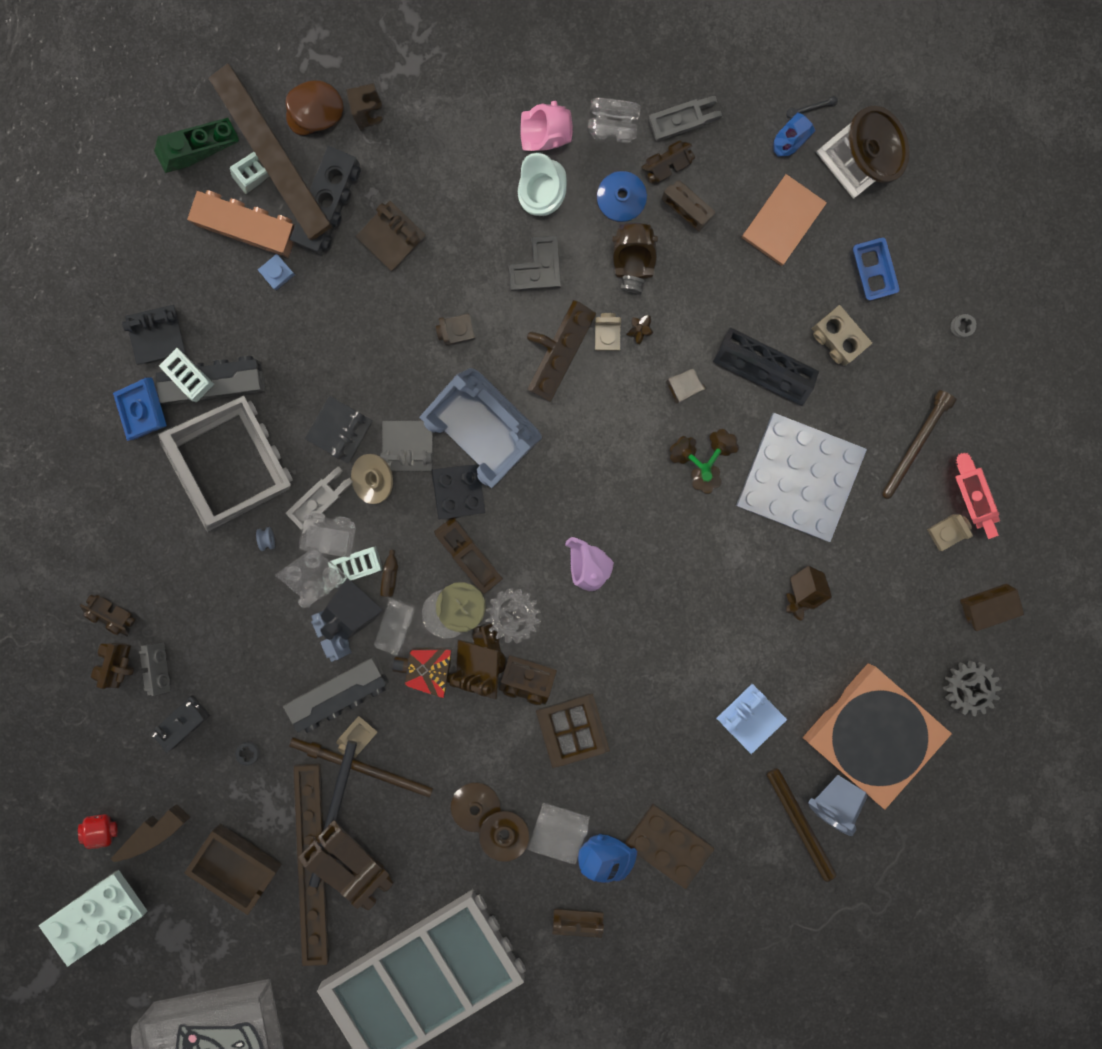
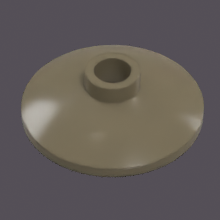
M375 454L363 455L355 461L352 467L351 480L353 481L352 485L356 494L363 501L370 504H377L386 500L393 487V476L387 462Z

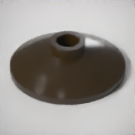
M474 782L462 786L454 794L451 802V814L454 821L459 827L469 832H480L486 818L496 812H500L498 795L491 787L483 783ZM472 806H478L480 811L474 814L471 812L470 808Z
M496 812L486 818L481 826L479 833L480 845L490 858L502 862L512 861L521 856L528 846V827L525 821L513 812ZM502 830H507L509 832V836L503 838L500 835V832Z

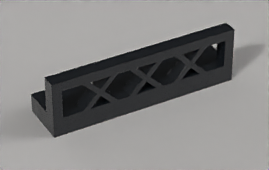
M731 327L727 331L724 341L713 360L714 363L803 406L813 391L819 374L818 370ZM733 338L739 341L741 345L739 346L731 342L730 339ZM755 350L761 352L764 357L757 355ZM777 361L785 364L787 368L778 365ZM800 372L809 376L810 380L802 377Z

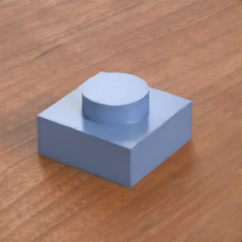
M278 254L258 269L274 290L279 289L295 275Z

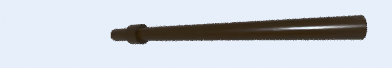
M293 737L289 747L307 753V756L314 759L319 757L341 765L343 755L324 749L321 744L315 742L308 743ZM353 759L352 770L430 798L433 788Z

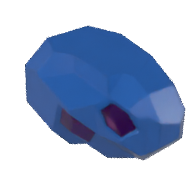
M797 113L776 135L773 147L777 156H789L795 153L816 131L813 124L804 115Z

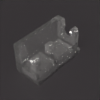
M390 597L374 642L375 648L397 656L401 653L416 609L415 605Z

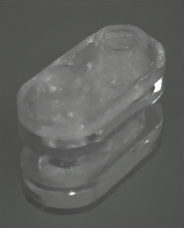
M594 98L591 100L590 112L597 115V118L589 119L587 132L592 134L594 139L605 140L607 137L617 138L616 140L621 143H630L632 139L637 138L638 126L631 123V121L640 117L641 106L629 101ZM607 117L619 118V119H622V120H621V121L609 120V119H607Z

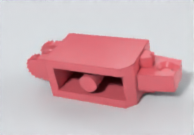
M961 453L958 455L956 462L958 463L957 466L961 475L956 476L971 519L976 524L977 529L984 527L988 539L999 536L994 524L1000 521L999 512L982 467L976 469L974 461L971 460L972 457L968 453Z

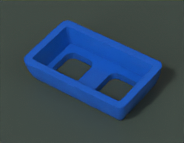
M879 238L855 245L853 253L866 299L873 300L899 292V285L886 239ZM875 251L878 264L865 267L861 255ZM881 275L885 288L871 291L868 278Z

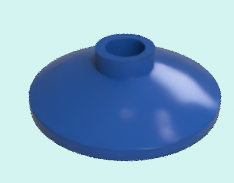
M625 171L614 172L608 175L601 182L597 192V202L600 210L606 217L617 222H626L636 218L643 211L647 200L646 188L640 178ZM624 190L627 196L620 198L618 192Z

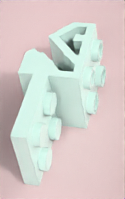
M118 870L45 920L39 927L68 967L99 944L102 945L141 918L147 912V909Z

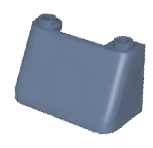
M473 368L457 374L419 417L424 421V425L429 431L433 433L445 431L480 466L477 468L478 479L491 489L542 438L539 430L479 371Z

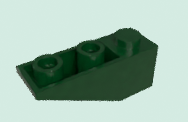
M224 118L158 136L154 152L164 172L168 173L189 167L239 142V138L229 118Z

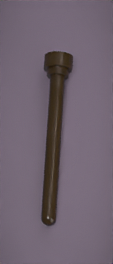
M939 390L936 394L933 411L882 493L885 499H890L943 412H947L948 409H952L957 399L953 395L943 390Z

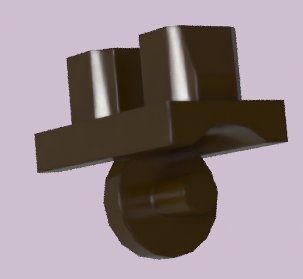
M101 643L99 645L97 653L100 657L104 658L103 665L95 666L91 673V678L97 681L96 687L100 689L119 688L120 682H123L125 675H133L134 668L128 666L130 659L128 654L131 645L126 643Z

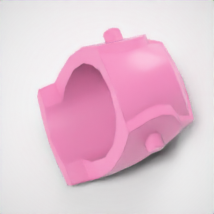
M552 101L551 105L540 104L530 111L522 112L521 141L523 150H549L570 143L573 129L570 110L565 109L564 106H557V101Z

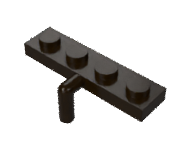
M573 300L553 340L544 334L528 333L527 339L530 342L541 344L548 348L527 390L546 401H552L597 314L579 301Z

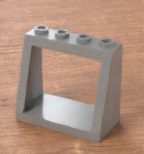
M244 396L158 434L160 444L207 532L289 490L291 487L290 482L293 481L286 467L282 469L278 461L281 457L275 445L270 446L266 439L269 437L265 425L263 423L259 424L256 420L255 415H257L254 404L252 401L247 402ZM239 415L275 485L227 511L213 516L177 447Z

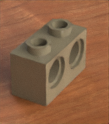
M840 305L811 328L815 332L813 333L815 339L821 345L825 344L831 351L829 354L832 359L843 366L849 364L872 344L870 339ZM827 322H833L836 325L837 331L835 334L828 332L826 328ZM844 341H849L853 345L852 353H848L843 349Z

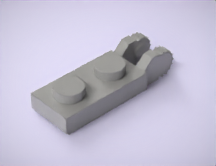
M337 467L326 478L316 483L286 512L289 518L302 531L311 526L352 485L353 481L348 478L335 491L330 487L329 484L341 475L342 470L340 467Z

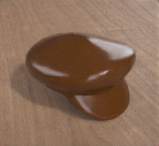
M312 80L304 82L291 89L286 96V120L290 129L298 135L305 136L315 131L328 129L335 125L343 114L344 106L341 96L332 85L324 81Z

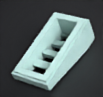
M255 152L230 167L232 178L245 194L255 189L269 177L265 168L259 164V158ZM252 165L257 171L255 174L250 169ZM245 172L249 178L245 179L242 173Z
M178 348L160 364V368L192 401L198 402L214 385ZM179 357L181 361L171 370L169 366ZM186 365L188 368L178 377L176 373ZM193 372L194 375L184 383L183 380ZM199 378L200 382L191 390L189 387Z
M376 546L328 562L335 585L342 584L347 578L354 580L383 570ZM366 554L369 555L372 564L371 569H368L364 557ZM357 557L360 559L363 568L362 572H359L355 560ZM348 560L351 562L354 571L353 575L349 573L346 563ZM341 563L345 574L344 578L340 577L336 564Z

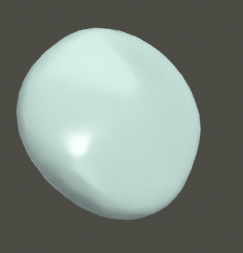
M541 153L530 154L522 163L518 198L523 209L534 216L549 215L556 211L564 200L567 186L566 172L560 163L551 160L548 156Z

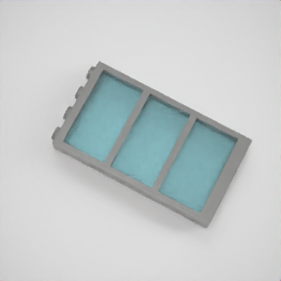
M472 889L321 982L317 992L352 1049H416L524 983L525 966L520 958L516 959L511 952L513 947L507 937L503 938L498 931L500 926L493 915L490 917L485 909L487 905L480 894L476 895Z

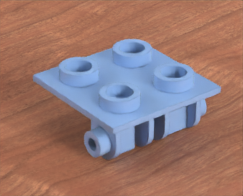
M753 684L717 717L723 726L751 754L787 720Z

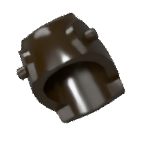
M628 223L620 225L616 236H613V242H615L613 261L617 277L634 276L641 279L653 277L657 259L656 242L658 241V236H654L651 225Z

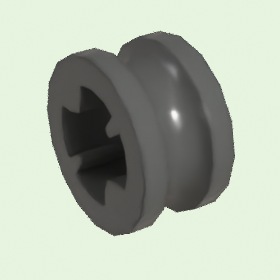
M623 276L624 285H621V290L633 294H642L643 289H641V285H644V279L634 276Z
M968 314L959 315L951 322V331L957 337L970 336L976 330V321ZM961 319L962 322L967 321L969 324L966 327V333L965 330L960 331L958 328L961 325Z

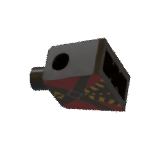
M412 648L409 659L394 658L392 671L406 673V686L444 698L453 648Z

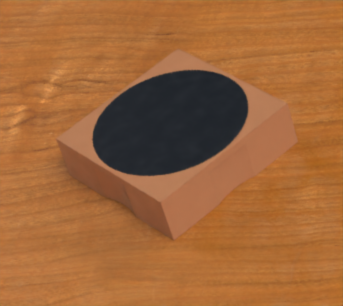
M868 663L847 686L837 703L825 711L803 738L859 788L865 791L883 809H886L952 733L877 667Z

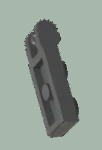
M716 96L698 101L695 99L649 115L648 119L656 142L719 120L722 117L721 111H714L702 116L700 110L715 105L717 103Z

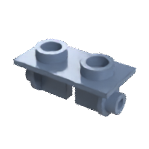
M323 611L311 616L313 619L311 623L318 637L323 636L320 629L326 624L320 617ZM339 634L332 640L326 639L320 642L326 658H330L331 662L352 653L348 640L343 639Z

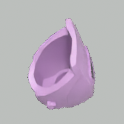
M571 537L566 541L565 546L571 548L573 583L584 590L596 591L609 579L614 562L605 552L595 546L588 545L582 540Z

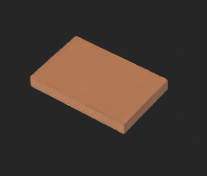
M786 174L741 238L783 266L827 202Z

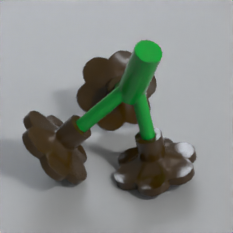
M719 429L717 432L710 434L711 447L715 452L708 463H701L695 457L697 450L695 447L696 440L693 437L687 438L682 436L678 439L677 443L670 447V452L672 453L670 460L673 463L685 464L688 461H692L699 467L691 473L693 478L692 486L695 490H702L705 494L712 493L714 488L720 487L722 483L719 477L720 469L712 466L718 456H729L731 453H736L739 450L737 437L734 434H729L725 429Z

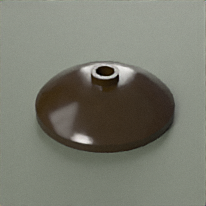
M875 105L860 110L854 116L849 129V148L858 168L867 177L880 183H888L899 178L907 168L910 154L908 138L900 121L886 108Z

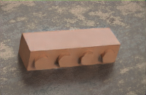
M209 190L206 191V194L199 191L196 192L187 219L193 225L289 258L293 246L290 237L295 227L291 219L278 215L277 218L268 216V211L258 207H254L253 210L245 208L244 203L235 199H230V202L222 200L221 195Z

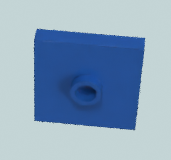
M144 378L113 393L127 441L135 440L167 426L153 378Z

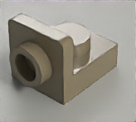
M602 313L601 317H596L595 351H620L621 317H616L614 313Z
M953 514L927 529L939 551H943L963 539L973 537L970 531L972 529L970 522L961 515Z
M358 716L337 740L338 750L344 755L347 741L357 742L354 754L355 759L377 734V731Z

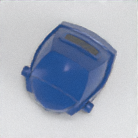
M599 834L593 836L579 850L578 861L581 873L597 882L625 879L634 867L637 850L635 848L630 849L618 839L608 835Z

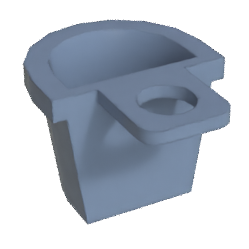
M837 775L815 800L811 798L808 804L813 812L826 823L846 835L853 836L856 832L855 823L867 799V793Z

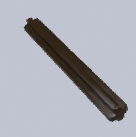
M777 768L767 773V777L822 878L826 882L835 879L836 873L783 775Z

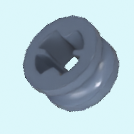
M266 527L265 531L257 529L256 539L259 549L261 551H265L266 547L274 549L275 539L271 527Z

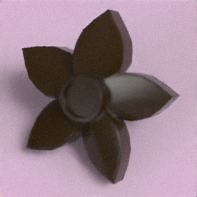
M644 316L641 320L633 317L632 325L635 328L629 330L626 335L630 337L636 336V342L640 345L644 335L650 336L654 333L649 327L651 316Z
M786 594L788 601L791 603L786 607V612L793 613L799 621L803 620L804 611L809 608L798 604L793 594Z

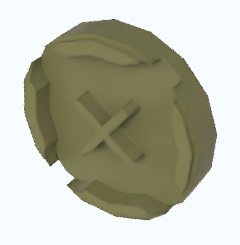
M455 582L445 587L439 594L436 602V614L441 623L447 629L455 632H467L477 627L483 620L486 611V602L482 592L474 585L466 582Z

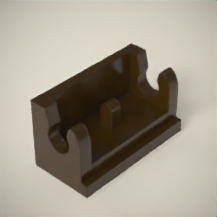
M374 83L346 90L352 116L360 131L365 130V127L377 125L383 121L381 116L376 118L369 116L372 110H378L383 107Z
M1007 583L960 599L968 624L972 623L975 631H980L1024 615L1018 590Z

